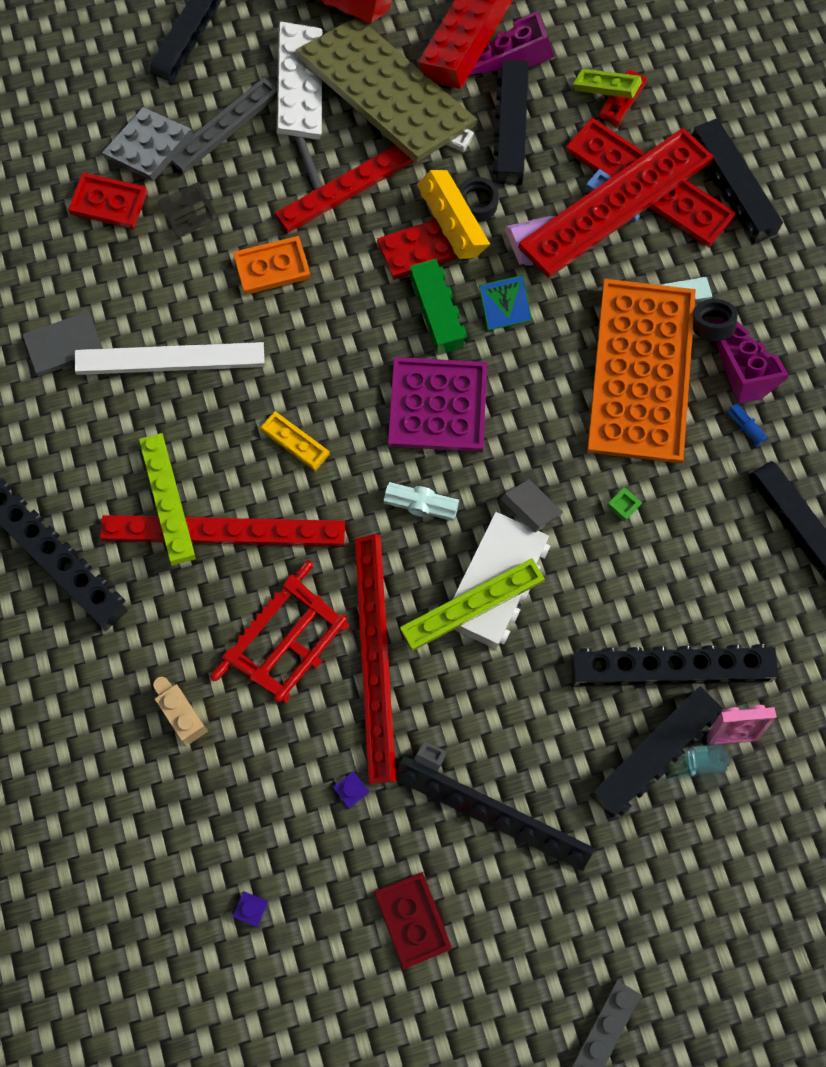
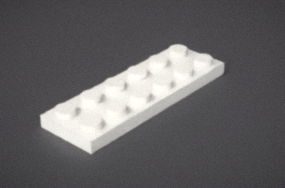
M286 22L279 23L278 134L318 140L321 138L322 79L295 56L297 48L322 35L321 28Z

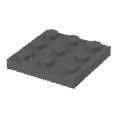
M143 107L102 154L105 159L154 181L194 134L191 128Z

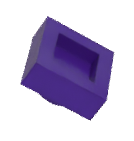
M354 771L333 787L348 809L369 794L368 789Z
M243 891L233 917L259 927L269 901Z

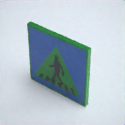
M524 275L478 285L487 330L532 320Z

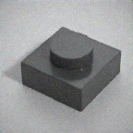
M424 741L414 761L438 772L447 751Z

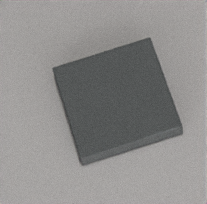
M530 479L506 492L501 498L535 533L558 519L563 513Z

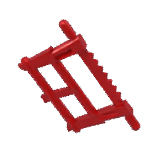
M306 561L295 573V576L293 574L289 576L281 592L275 593L274 600H269L268 607H263L262 614H257L256 621H251L250 628H245L244 635H239L238 643L222 656L221 659L224 661L220 662L211 673L210 678L212 681H218L228 670V666L232 665L249 676L248 681L255 682L274 694L275 702L284 701L287 704L290 698L289 692L311 665L316 669L323 661L318 656L340 630H346L350 625L346 623V615L339 616L321 599L320 595L316 597L300 582L313 568L311 561ZM293 595L305 604L308 610L264 663L258 667L242 653L286 600ZM318 614L331 626L311 651H309L295 640ZM291 648L303 660L284 684L281 685L269 676L268 672L287 649Z

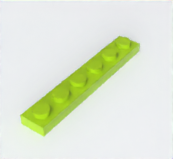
M163 433L141 438L139 441L171 565L195 560L194 549Z
M533 558L405 624L400 627V630L409 647L414 651L543 583L545 578Z

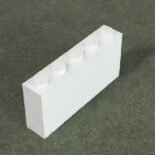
M495 512L453 599L533 558L537 565L540 557L545 559L550 549V545L547 544L549 536L540 531L535 533L528 526ZM530 589L454 630L497 650L500 643L505 644L510 633L507 630L509 622L515 623L521 610L517 608L520 600H526Z

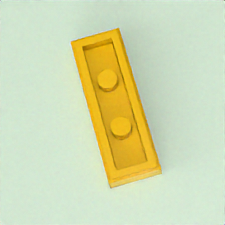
M276 411L260 427L262 433L313 471H316L330 455L329 450Z

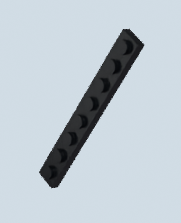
M406 756L400 762L396 772V781L566 864L583 871L593 854L594 847Z

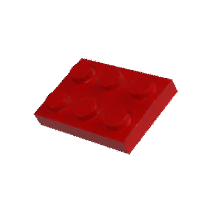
M83 172L68 211L70 215L134 229L148 191L144 186Z
M437 219L377 238V244L393 280L410 275L411 265L436 259L438 265L456 259L453 247L448 238L443 234Z

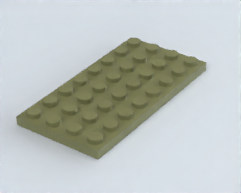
M355 17L296 49L295 56L415 163L462 135L466 129L470 130L476 126L477 118L434 81L425 76L420 69L369 25L362 22L360 18Z

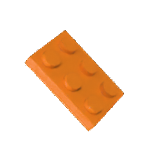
M299 236L233 252L245 295L311 279Z

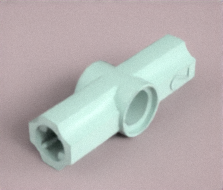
M389 482L385 492L384 504L407 509L411 514L419 517L431 515L454 521L459 500L435 494L433 490L426 487L416 486L411 488Z

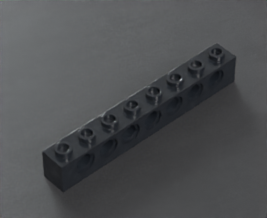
M1 478L0 500L6 499V502L0 506V526L107 631L128 611L123 605L126 600L117 591L111 593L106 588L109 586V583L100 574L95 577L90 572L93 569L92 566L84 558L78 560L74 556L76 553L74 548L68 542L62 544L57 539L60 535L50 525L46 528L41 523L44 519L34 509L30 512L25 507L28 503L18 493L14 496L10 492L12 487ZM22 514V518L19 521L13 522L17 515ZM39 530L37 536L29 538L33 531ZM55 546V550L51 554H45L49 547ZM72 563L68 570L62 571L64 564ZM82 579H88V583L84 587H78V583ZM105 595L102 603L94 604L98 596Z
M735 644L726 646L725 649H717L716 645L702 646V649H692V646H679L677 650H667L665 646L653 647L652 650L630 647L627 648V651H617V648L609 647L603 648L599 652H592L591 648L577 649V652H574L571 656L573 687L769 683L776 680L779 675L775 647L767 648L766 644H755L751 648H742V645ZM718 659L726 660L728 669L722 668L718 663ZM743 659H750L753 663V668L746 667ZM668 660L676 661L679 670L671 669L668 665ZM693 660H700L703 663L704 669H697L693 664ZM643 661H650L654 666V670H646L643 667ZM600 662L604 666V671H595L592 663ZM617 662H626L629 666V671L620 670Z

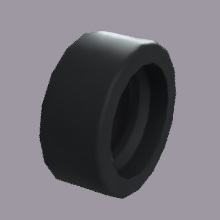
M472 177L463 181L458 187L463 198H465L466 194L474 191L483 192L490 197V204L485 207L475 208L468 205L477 222L486 221L495 214L498 207L499 193L492 181L483 177Z
M721 299L704 300L694 308L693 331L705 340H725L735 332L738 312L727 301ZM717 316L725 319L727 322L713 324L704 321L703 318Z

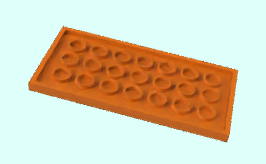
M604 279L587 453L682 464L684 460L696 289Z

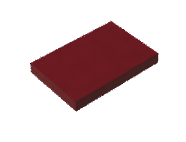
M423 872L374 892L403 970L453 949Z

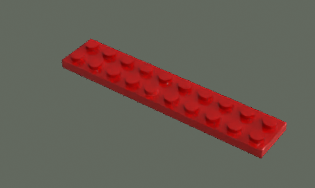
M682 128L520 241L518 248L549 279L711 163L714 156Z

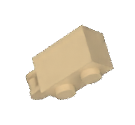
M158 677L154 681V688L159 695L155 700L182 742L187 746L207 733L208 730L178 685L172 686L165 677Z

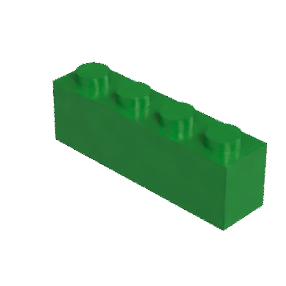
M436 259L411 265L410 280L437 355L464 348V339L467 338L464 325L460 326L458 321L460 319L459 310L456 305L453 306L451 299H453L450 286L445 285L444 280H446L443 267H439Z

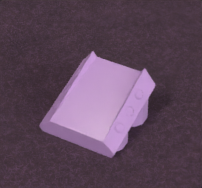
M547 216L505 227L519 265H533L518 248L519 242L556 216Z

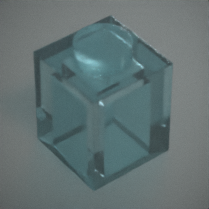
M724 745L692 747L687 751L691 777L722 774L727 771V767L730 765L729 754L727 751H724Z

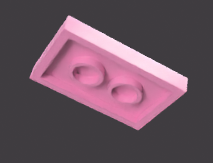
M756 705L750 707L749 710H739L737 707L723 710L706 735L707 745L758 741L777 718L775 708H765L764 705Z

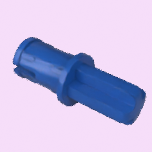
M739 404L729 408L727 413L740 427L739 431L744 432L756 447L768 438L757 426L755 419H751Z

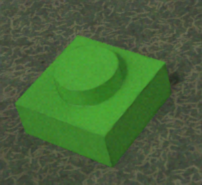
M624 487L607 504V507L625 522L641 506L642 502Z

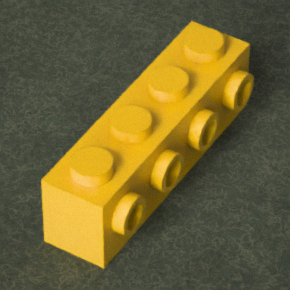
M430 170L417 184L423 199L429 205L432 215L437 219L443 234L448 238L458 258H476L490 245L488 239L448 170Z

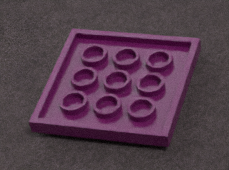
M394 357L388 447L483 452L487 362Z

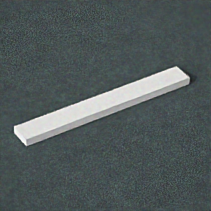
M264 342L75 350L76 375L265 367Z

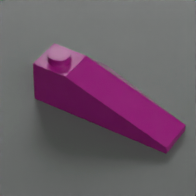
M539 11L518 19L512 23L513 28L507 32H499L496 35L497 39L487 44L470 74L498 71V69H502L503 60L529 61V66H534L555 57Z
M725 319L710 321L713 324L727 322ZM737 321L734 334L725 340L716 341L730 386L739 404L763 399L784 382L789 374L780 358L775 354L770 355L765 350V345L753 340L749 336L750 332Z

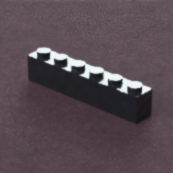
M503 60L502 69H498L497 82H501V87H497L496 100H500V105H496L495 119H499V123H495L494 137H498V142H494L493 156H497V161H493L492 174L496 175V184L522 185L529 61Z
M716 118L694 127L691 136L714 156L712 162L705 167L710 172L714 184L720 188L724 200L729 203L736 213L735 218L741 222L746 236L750 237L752 242L756 244L777 235L783 221L719 119Z
M699 686L590 796L611 818L617 813L622 817L632 807L629 801L635 795L641 798L650 789L647 783L653 777L659 780L668 771L665 765L670 760L674 763L685 754L682 748L688 742L693 745L703 735L700 730L705 725L710 728L719 717L717 713L722 707Z

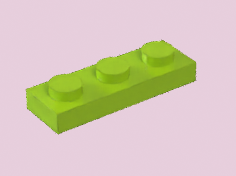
M582 69L573 86L575 91L633 99L642 81L641 77L636 75Z

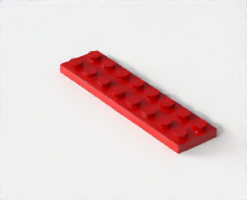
M594 118L589 120L566 146L565 152L593 171L597 172L601 169L611 177L646 154ZM687 180L648 207L708 248L711 247L736 215L734 211Z

